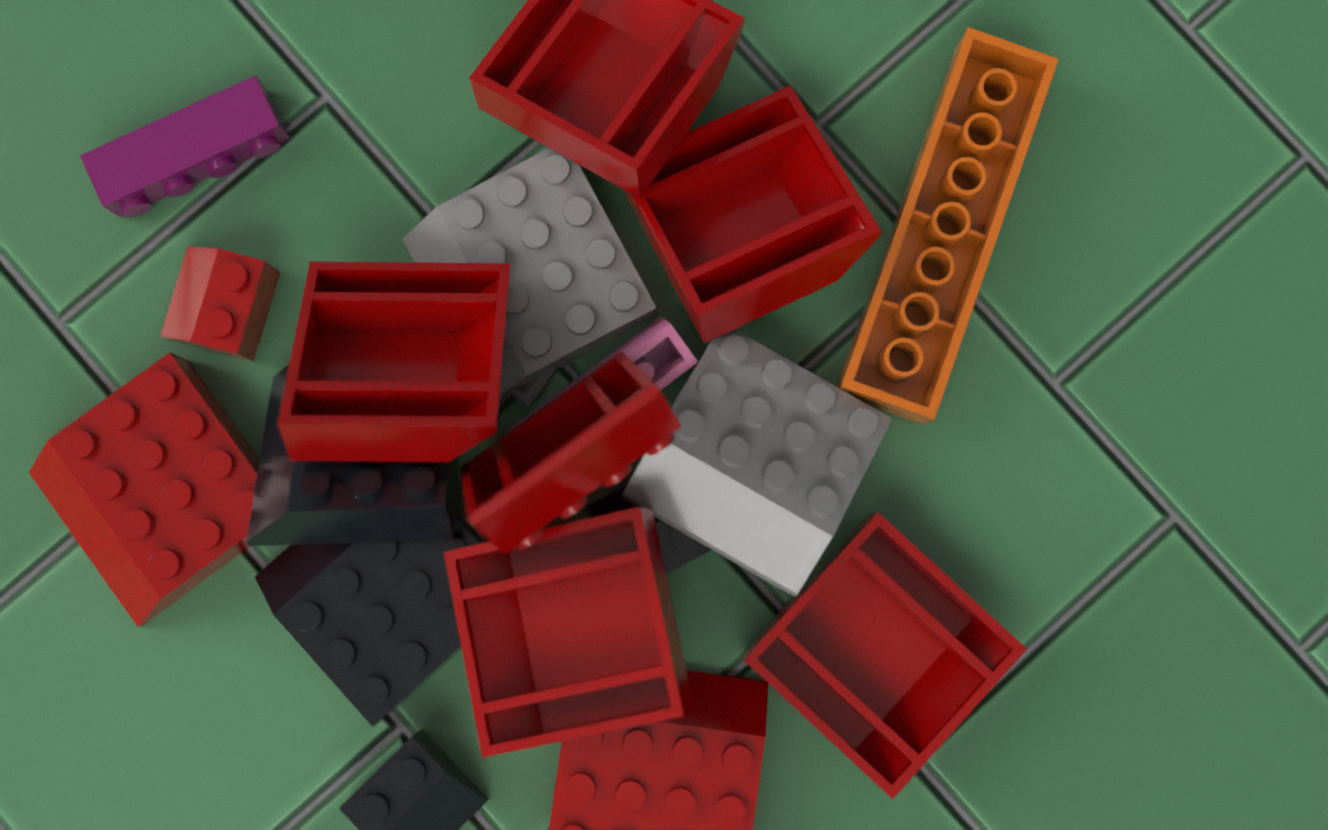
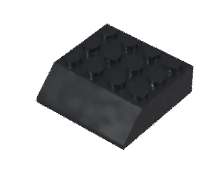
M289 364L273 377L247 535L249 546L454 539L459 456L450 462L290 461L278 426Z
M455 510L453 540L290 545L255 576V579L276 619L373 727L385 720L462 649L444 552L484 543L485 541L460 513Z

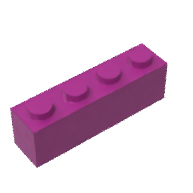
M255 75L80 155L102 206L120 218H131L146 213L150 210L152 203L167 196L175 198L189 193L194 189L195 183L206 178H219L234 172L238 168L237 164L252 157L263 158L270 156L281 148L280 144L291 140L268 89Z

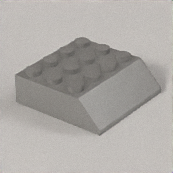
M550 148L436 206L402 239L414 262L510 263L511 275L500 400L510 395L507 393L509 390L538 377L540 373L552 367L559 369L657 317V307L580 165Z
M734 329L711 340L671 407L682 427L673 433L675 439L665 449L651 456L647 452L643 455L621 498L637 507L652 509L654 517L796 597L833 538L893 418Z

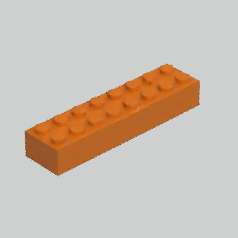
M970 27L966 29L955 48L836 387L874 408L918 424L925 425L935 420L1057 67L1058 58Z

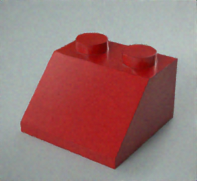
M188 246L160 336L254 362L280 272L266 261L219 248Z

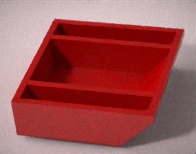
M527 0L470 75L469 80L480 110L641 199L719 88L745 24V18L712 0Z
M791 85L687 132L641 199L624 190L631 208L703 343H707L837 282L881 236L880 227Z
M310 261L278 419V426L290 461L450 462L495 434L498 427L511 275L510 263Z
M621 351L459 467L467 518L504 555L514 547L518 550H523L537 541L544 532L542 527L560 515L564 519L579 511L588 501L586 496L600 485L604 484L605 487H609L622 480L631 471L630 464L646 452L651 456L669 446L675 439L673 433L680 429L682 425L656 384Z
M170 352L51 437L29 471L33 480L137 627L143 626L250 547L247 543V535L260 458L190 361Z
M636 507L543 529L542 536L532 545L523 550H518L514 547L505 555L490 541L444 552L482 758L684 717L695 711L652 509Z
M879 512L869 513L803 585L798 595L792 597L740 654V657L891 799H894L1022 656L1027 648Z
M687 670L695 708L694 712L684 717L562 741L549 830H753L766 738L768 683L762 680Z

